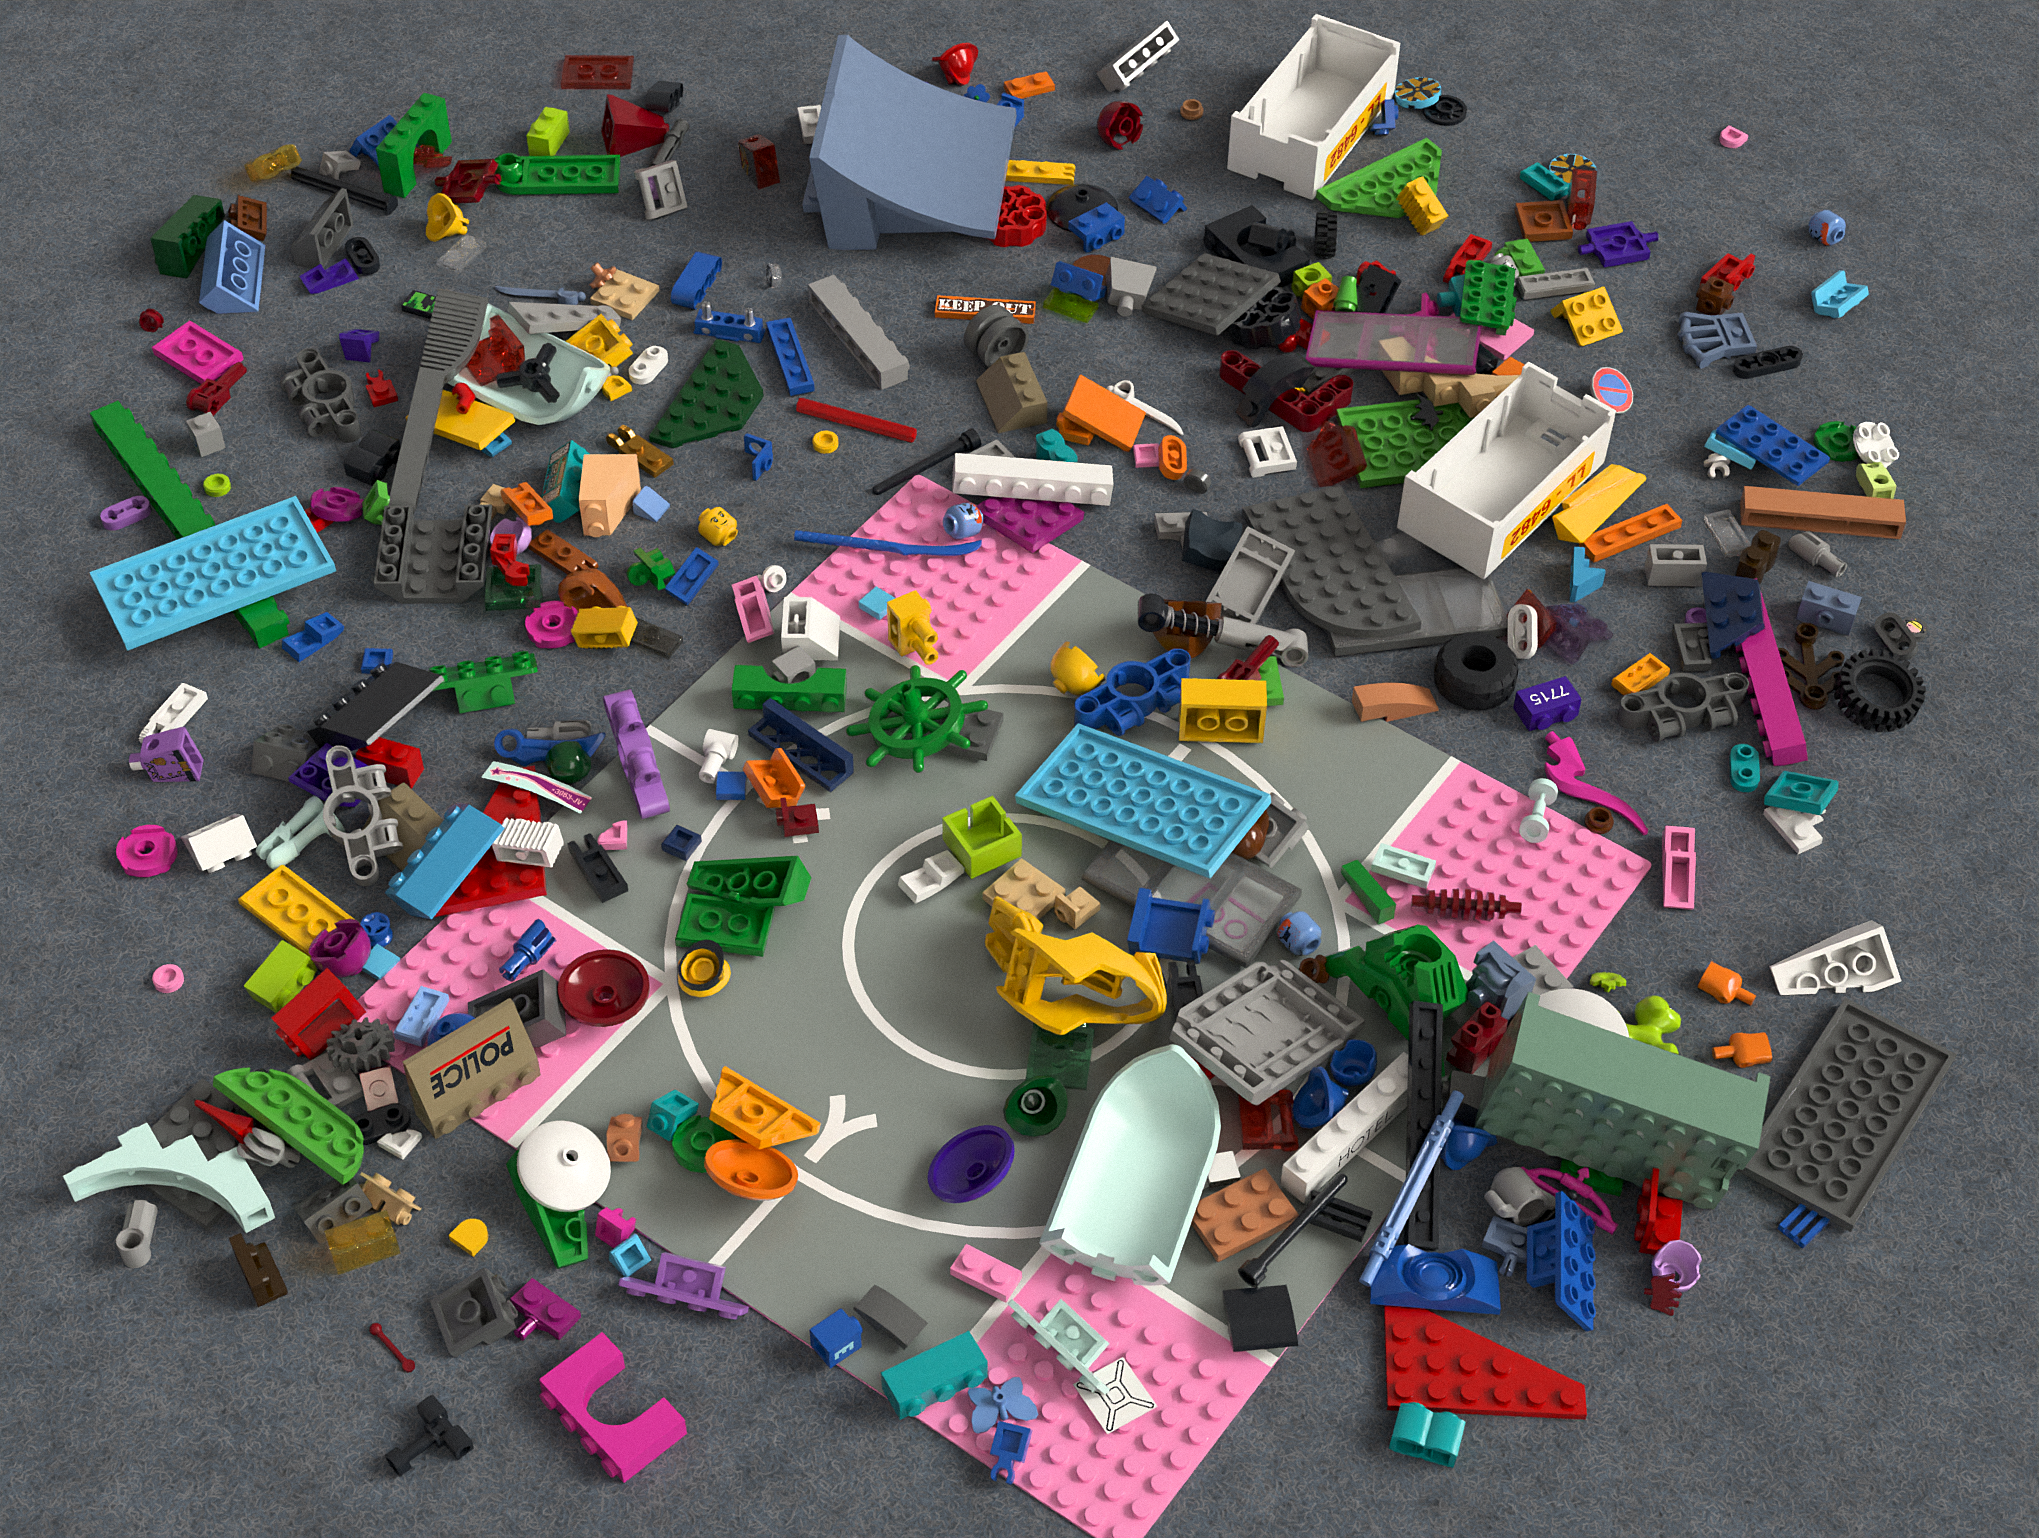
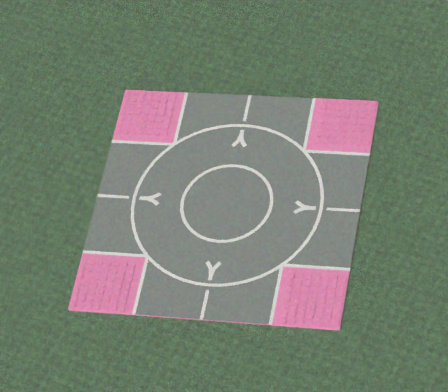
M916 475L850 537L925 546L959 545L982 540V545L979 549L958 556L923 554L904 556L888 551L840 546L786 596L812 597L840 616L838 660L813 661L815 662L816 670L818 668L846 669L847 693L845 712L789 710L853 754L854 773L831 793L795 768L805 784V789L796 806L815 804L819 833L785 837L783 826H777L775 809L779 808H766L748 777L745 800H717V776L714 783H706L699 778V772L706 758L703 752L704 738L709 729L738 735V747L734 758L727 759L724 764H721L718 772H744L742 768L746 761L770 760L773 755L772 751L748 735V729L763 718V709L733 708L732 683L735 665L763 666L766 674L771 678L773 673L772 660L782 655L783 599L770 611L774 634L750 643L747 642L744 636L646 728L652 744L656 765L667 795L670 812L641 819L618 754L580 790L592 797L581 814L563 806L547 821L559 826L563 839V846L559 850L553 867H545L547 895L448 914L400 959L381 980H378L357 1000L366 1010V1013L357 1022L361 1023L365 1017H368L370 1023L380 1019L381 1025L387 1023L389 1030L394 1032L420 986L448 994L449 1002L439 1018L441 1019L445 1015L452 1013L468 1014V1002L542 969L559 982L564 969L573 960L585 953L595 950L612 949L632 955L642 963L649 977L650 992L643 1008L631 1019L608 1027H594L582 1024L565 1012L566 1036L541 1047H534L541 1076L537 1077L531 1084L517 1089L505 1100L494 1103L483 1110L480 1115L470 1119L516 1150L520 1149L525 1138L538 1126L551 1121H569L577 1123L594 1133L607 1151V1130L611 1117H616L620 1114L642 1117L643 1129L639 1140V1160L637 1162L610 1161L611 1173L609 1183L603 1194L595 1202L602 1208L607 1207L612 1211L616 1208H621L623 1210L622 1218L629 1220L631 1217H634L636 1219V1231L671 1254L726 1267L722 1283L724 1290L809 1347H811L809 1329L840 1308L849 1317L854 1316L863 1330L861 1333L862 1347L836 1365L885 1398L887 1397L882 1390L881 1372L964 1332L970 1331L988 1361V1378L974 1388H986L992 1391L993 1387L997 1386L1001 1389L1006 1381L1013 1377H1019L1023 1385L1022 1395L1029 1397L1036 1405L1037 1418L1024 1421L1014 1418L1007 1411L1008 1419L1001 1420L998 1413L996 1423L988 1431L977 1434L973 1431L971 1423L973 1411L977 1406L968 1395V1390L971 1389L968 1387L955 1393L948 1401H938L926 1407L922 1413L914 1417L991 1469L999 1460V1457L990 1454L998 1421L1032 1429L1033 1432L1025 1463L1014 1462L1015 1479L1013 1484L1094 1538H1144L1288 1348L1233 1352L1228 1334V1320L1223 1304V1290L1253 1288L1242 1280L1238 1274V1269L1246 1260L1258 1258L1285 1229L1217 1262L1193 1226L1190 1225L1170 1284L1151 1286L1134 1285L1133 1279L1116 1276L1115 1281L1091 1274L1093 1268L1077 1261L1070 1265L1039 1244L1089 1112L1100 1091L1116 1072L1134 1058L1153 1049L1171 1044L1176 1045L1169 1039L1176 1022L1169 986L1168 963L1176 962L1179 977H1188L1186 973L1187 962L1157 958L1167 983L1166 1009L1161 1018L1145 1024L1084 1023L1064 1035L1055 1034L1041 1028L1020 1014L997 993L996 986H1004L1007 973H1003L985 946L986 934L994 931L988 924L992 906L983 900V892L1022 858L1065 888V897L1080 886L1100 902V911L1077 929L1072 928L1068 923L1060 921L1054 913V906L1039 919L1043 924L1041 934L1069 940L1088 933H1094L1125 953L1135 955L1129 952L1127 943L1134 908L1082 880L1083 873L1109 842V839L1017 804L1015 795L1075 727V701L1080 696H1075L1068 691L1065 694L1061 693L1052 683L1055 678L1051 674L1050 668L1053 655L1064 642H1070V649L1074 646L1078 647L1098 666L1095 670L1098 677L1102 673L1105 676V681L1101 685L1106 683L1109 671L1117 664L1127 661L1146 663L1168 651L1158 642L1153 632H1146L1138 625L1137 604L1140 597L1145 595L1144 593L1050 543L1031 553L985 523H982V528L977 535L961 540L954 539L944 530L943 517L949 507L972 502L921 475ZM876 586L895 598L916 590L922 599L928 600L931 606L930 624L938 634L937 642L932 645L938 652L937 661L931 665H926L916 651L901 657L888 640L887 614L881 620H877L861 610L858 601ZM1213 636L1207 648L1201 654L1191 659L1189 679H1217L1236 659L1245 662L1252 652L1216 643ZM913 665L920 667L921 678H936L945 682L959 670L966 671L967 678L956 688L962 703L985 700L988 703V710L1003 713V723L987 761L941 750L924 757V770L920 773H916L913 770V759H901L888 754L876 766L868 767L866 759L878 748L872 734L868 733L852 737L847 735L846 729L851 725L868 722L871 708L875 702L866 698V689L872 688L883 694L896 684L910 680V668ZM1278 665L1284 694L1283 705L1267 706L1263 743L1179 741L1180 703L1172 706L1170 711L1166 713L1161 712L1156 707L1150 715L1144 717L1145 722L1139 727L1135 725L1127 729L1125 734L1120 737L1116 736L1106 724L1096 729L1257 790L1261 789L1268 794L1273 792L1285 802V807L1290 810L1296 808L1307 817L1305 821L1309 827L1308 831L1292 851L1289 848L1286 850L1272 869L1255 857L1247 861L1302 889L1301 897L1290 912H1306L1321 928V943L1309 955H1294L1279 940L1277 935L1278 926L1249 966L1257 962H1265L1268 966H1277L1279 960H1286L1299 970L1303 959H1315L1317 955L1326 956L1355 946H1360L1365 951L1366 942L1387 933L1419 924L1427 926L1455 954L1465 984L1473 975L1472 970L1477 966L1473 963L1476 953L1493 940L1512 957L1536 945L1567 979L1651 869L1650 861L1597 833L1591 832L1586 827L1548 807H1545L1543 818L1549 824L1547 838L1539 843L1526 841L1521 837L1519 828L1522 819L1532 815L1534 800H1530L1529 797L1380 718L1361 722L1352 703ZM1138 684L1121 685L1115 689L1121 692L1122 695L1129 697H1139L1147 692L1144 686ZM922 697V700L925 703L930 697ZM943 700L935 709L947 707L949 703ZM891 712L887 718L896 717L900 715ZM940 719V720H935V722H937V723H939V724H940L941 721H942V719ZM770 726L765 727L760 732L763 735H776V731ZM898 728L884 730V732L891 736ZM928 731L926 734L923 735V737L931 734L932 732ZM909 733L903 740H912V734ZM780 742V747L785 750L797 749V745L793 742ZM813 756L800 757L801 761L805 764L818 763L817 759ZM833 770L821 771V775L829 781L838 775ZM993 795L1006 812V818L1009 817L1022 834V856L973 879L964 870V873L948 886L915 904L898 886L899 878L923 868L924 860L946 850L953 855L943 841L942 818L966 808L968 811V829H971L970 805ZM627 820V849L605 851L628 884V892L602 903L577 866L573 856L570 854L567 843L574 840L581 851L585 852L589 849L585 845L584 835L590 833L597 841L601 833L613 827L612 824ZM676 825L691 830L702 837L701 844L687 861L662 851V842ZM1383 843L1436 860V866L1427 889L1372 872V862L1380 844ZM1124 846L1100 877L1137 897L1139 888L1145 887L1164 861ZM799 856L811 876L804 901L786 906H775L764 956L723 952L724 959L730 966L731 974L729 981L719 992L711 996L695 997L682 991L678 984V962L689 947L676 946L675 938L687 893L716 896L688 888L686 885L694 861ZM1358 860L1396 903L1394 919L1379 925L1376 923L1341 874L1342 865ZM1177 866L1153 897L1188 902L1208 884H1211L1220 891L1234 871L1221 866L1220 870L1209 879ZM1245 878L1231 896V899L1266 922L1283 897ZM1459 888V898H1462L1464 888H1470L1471 899H1474L1476 890L1483 892V900H1486L1487 892L1494 893L1495 901H1498L1499 894L1506 895V900L1509 902H1521L1522 910L1521 914L1508 913L1504 919H1498L1497 912H1494L1492 920H1486L1485 912L1483 911L1481 920H1474L1473 911H1470L1469 921H1464L1461 917V910H1458L1457 919L1450 918V909H1446V915L1442 917L1438 915V908H1434V914L1432 915L1427 914V909H1424V907H1411L1412 895L1425 896V894H1428V890H1435V896L1439 897L1440 889H1447V897H1451L1452 889ZM1209 889L1194 904L1202 905L1203 898L1209 899L1211 902L1216 893ZM1227 902L1222 908L1225 913L1224 920L1219 924L1213 925L1212 928L1208 927L1206 934L1242 953L1263 925ZM1221 912L1218 913L1214 921H1217L1222 917ZM541 919L557 941L537 964L527 965L513 982L506 980L502 976L506 971L500 973L499 968L514 953V943L535 920ZM1230 921L1244 923L1248 929L1246 937L1241 940L1229 939L1224 933L1225 925ZM1232 924L1227 928V932L1233 937H1240L1245 932L1244 928L1239 924ZM1209 948L1207 954L1201 955L1200 964H1195L1197 976L1200 975L1203 994L1246 969ZM1329 976V980L1325 984L1320 982L1316 984L1365 1020L1362 1030L1354 1039L1365 1040L1372 1044L1377 1053V1069L1372 1079L1358 1086H1346L1334 1079L1330 1071L1332 1056L1316 1066H1322L1327 1071L1330 1080L1340 1087L1349 1090L1348 1097L1345 1100V1103L1348 1104L1403 1052L1408 1054L1409 1041L1387 1019L1388 1014L1373 998L1369 999L1348 976L1338 979ZM1046 977L1041 995L1042 1000L1051 1003L1074 994H1079L1113 1007L1135 1004L1147 997L1130 977H1126L1123 980L1121 986L1123 991L1121 997L1117 999H1112L1084 985H1063L1061 983L1062 977ZM1469 1000L1443 1021L1442 1053L1445 1077L1442 1078V1081H1447L1452 1070L1463 1072L1448 1062L1446 1057L1447 1053L1454 1046L1451 1042L1452 1036L1479 1009L1472 1006ZM394 1037L395 1051L389 1052L390 1059L383 1061L406 1075L402 1062L426 1048L428 1038L423 1047L395 1039ZM1492 1054L1487 1057V1060L1473 1075L1486 1077ZM726 1066L821 1124L816 1135L770 1146L786 1155L796 1166L798 1180L793 1191L774 1200H748L737 1197L719 1187L707 1172L689 1171L678 1163L673 1153V1139L667 1141L647 1128L652 1102L676 1089L699 1103L697 1114L694 1116L709 1117L720 1081L721 1071ZM1310 1071L1259 1105L1250 1103L1216 1075L1210 1080L1218 1101L1221 1123L1218 1147L1215 1154L1233 1151L1240 1177L1210 1182L1207 1176L1199 1200L1265 1168L1298 1214L1307 1207L1308 1201L1302 1203L1284 1189L1280 1182L1283 1164L1327 1124L1324 1123L1314 1128H1303L1294 1119L1292 1112L1293 1102L1298 1091L1308 1081ZM1049 1075L1059 1079L1067 1093L1068 1107L1066 1117L1057 1129L1048 1135L1032 1137L1022 1135L1009 1126L1004 1120L1003 1108L1007 1097L1014 1088L1023 1081L1035 1076ZM1441 1099V1113H1442L1443 1099ZM1407 1107L1318 1190L1321 1192L1339 1173L1347 1176V1183L1334 1197L1373 1211L1372 1219L1362 1243L1308 1223L1267 1267L1266 1278L1258 1287L1287 1285L1297 1334L1388 1216L1406 1179ZM982 1125L997 1126L1009 1134L1015 1147L1014 1159L1007 1175L996 1188L981 1198L965 1203H947L934 1195L928 1185V1170L935 1155L950 1139L967 1129ZM733 1134L734 1139H741ZM1318 1213V1215L1331 1219L1330 1216ZM1342 1222V1224L1351 1226V1227L1356 1228V1229H1360V1228L1357 1227V1226L1351 1225V1224L1346 1223V1222ZM966 1244L1022 1271V1279L1007 1302L950 1275L951 1266ZM874 1285L879 1286L898 1298L928 1323L905 1350L881 1328L876 1331L853 1310ZM1013 1299L1040 1323L1057 1302L1062 1299L1110 1343L1088 1369L1094 1373L1123 1357L1158 1407L1107 1434L1073 1385L1080 1381L1079 1378L1083 1374L1075 1367L1070 1371L1056 1359L1059 1352L1053 1346L1047 1350L1033 1337L1037 1331L1030 1325L1026 1329L1011 1316L1014 1310L1007 1303ZM1001 1470L998 1473L1007 1479V1470Z

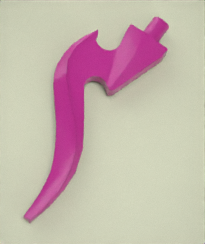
M1553 731L1546 735L1545 739L1550 744L1547 754L1559 764L1554 766L1546 762L1544 769L1547 778L1556 784L1558 790L1569 796L1605 806L1626 818L1643 835L1648 833V829L1642 819L1626 802L1608 792L1574 778L1575 776H1583L1585 767L1571 737L1561 740Z

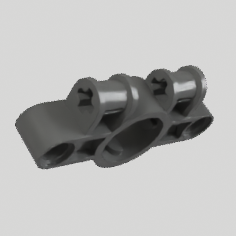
M306 348L299 351L296 356L299 369L284 375L280 380V387L284 392L288 393V400L292 405L299 406L305 403V406L299 411V418L307 425L308 433L312 437H318L335 431L338 438L343 442L351 443L357 441L362 433L358 415L353 408L355 397L350 378L343 372L329 370L316 349ZM329 390L343 392L334 399L319 400L315 398L316 395L322 392H329Z
M1736 672L1703 679L1689 673H1673L1663 678L1658 688L1624 695L1621 698L1617 722L1627 729L1647 726L1655 742H1660L1663 738L1675 735L1678 738L1684 737L1686 729L1696 727L1703 723L1707 731H1713L1715 727L1723 725L1736 726L1738 721L1736 707L1744 703L1749 681L1746 676ZM1680 693L1689 695L1696 699L1697 707H1678L1672 704L1665 696L1669 694L1679 695Z

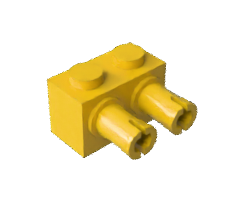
M916 590L887 602L888 640L901 657L916 651L926 665H931L938 659V652L932 646L937 642L938 634L930 624L931 606L928 600L922 599Z

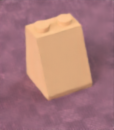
M584 454L579 493L584 535L592 537L611 535L632 507L634 498L641 491L637 454Z

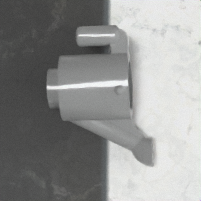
M1520 1167L1505 1168L1499 1171L1493 1179L1490 1191L1484 1195V1199L1498 1215L1504 1218L1510 1217L1515 1224L1520 1226L1534 1223L1546 1210H1553L1555 1208V1197L1539 1188Z

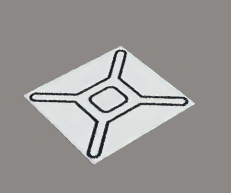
M1123 1357L1093 1373L1110 1389L1106 1394L1098 1388L1092 1392L1081 1381L1073 1384L1107 1434L1158 1407Z

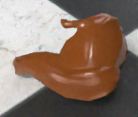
M587 568L583 571L572 572L558 586L560 601L564 602V606L571 609V606H573L578 613L579 609H591L595 606L601 608L630 607L626 605L622 593L615 584L609 580L606 574L598 569Z

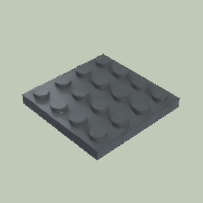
M1204 253L1141 306L1143 312L1150 316L1218 336L1280 283V277L1278 273Z
M204 1079L198 1081L151 1128L162 1149L170 1146L176 1140L193 1135L207 1161L215 1158L222 1152L238 1147L240 1142L212 1117L195 1106V1100H201L217 1108L253 1118L254 1128L277 1135ZM284 1141L285 1146L291 1147L290 1144ZM244 1158L257 1181L271 1167ZM140 1185L207 1231L227 1212L216 1202L193 1191L175 1186Z

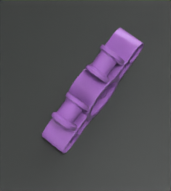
M628 689L603 696L605 711L615 738L620 762L625 777L630 784L641 819L670 812L669 802L656 765L652 744L646 727L641 720L632 690Z

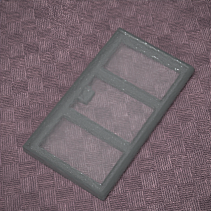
M1464 567L1394 575L1422 621L1420 630L1380 638L1351 637L1326 630L1334 655L1341 656L1441 644L1450 638L1466 632H1481L1495 637L1508 636V619L1490 574L1485 579H1482Z
M1109 840L1082 875L1083 881L1135 908L1139 888L1151 889L1152 897L1200 905H1202L1203 898L1209 899L1211 910H1215L1213 927L1207 928L1206 936L1209 937L1208 948L1244 968L1249 967L1278 928L1281 918L1290 912L1302 894V889L1232 852L1209 879L1112 840Z

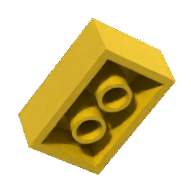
M1181 678L1179 741L1263 743L1267 711L1266 681Z

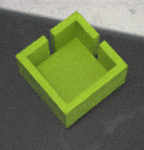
M993 795L970 805L971 829H968V811L966 808L942 818L943 841L965 868L966 873L971 879L1022 856V834L1009 817L1006 818V812Z

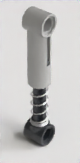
M1153 593L1145 594L1138 600V625L1146 632H1156L1163 627L1166 628L1171 625V629L1175 626L1183 628V632L1187 629L1195 631V635L1197 632L1207 634V638L1209 635H1212L1216 643L1251 652L1256 649L1266 636L1272 635L1278 640L1279 646L1270 656L1280 658L1289 667H1299L1308 660L1307 636L1300 629L1281 631L1224 616L1220 617V619L1211 620L1207 615L1199 617L1195 612L1186 614L1183 609L1174 611L1172 606L1170 607L1168 604H1165L1164 599L1160 595Z

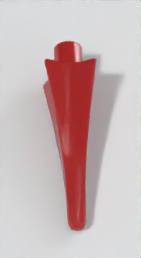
M195 1100L194 1104L196 1107L217 1121L240 1143L245 1144V1136L248 1133L253 1134V1118L217 1108L201 1100Z

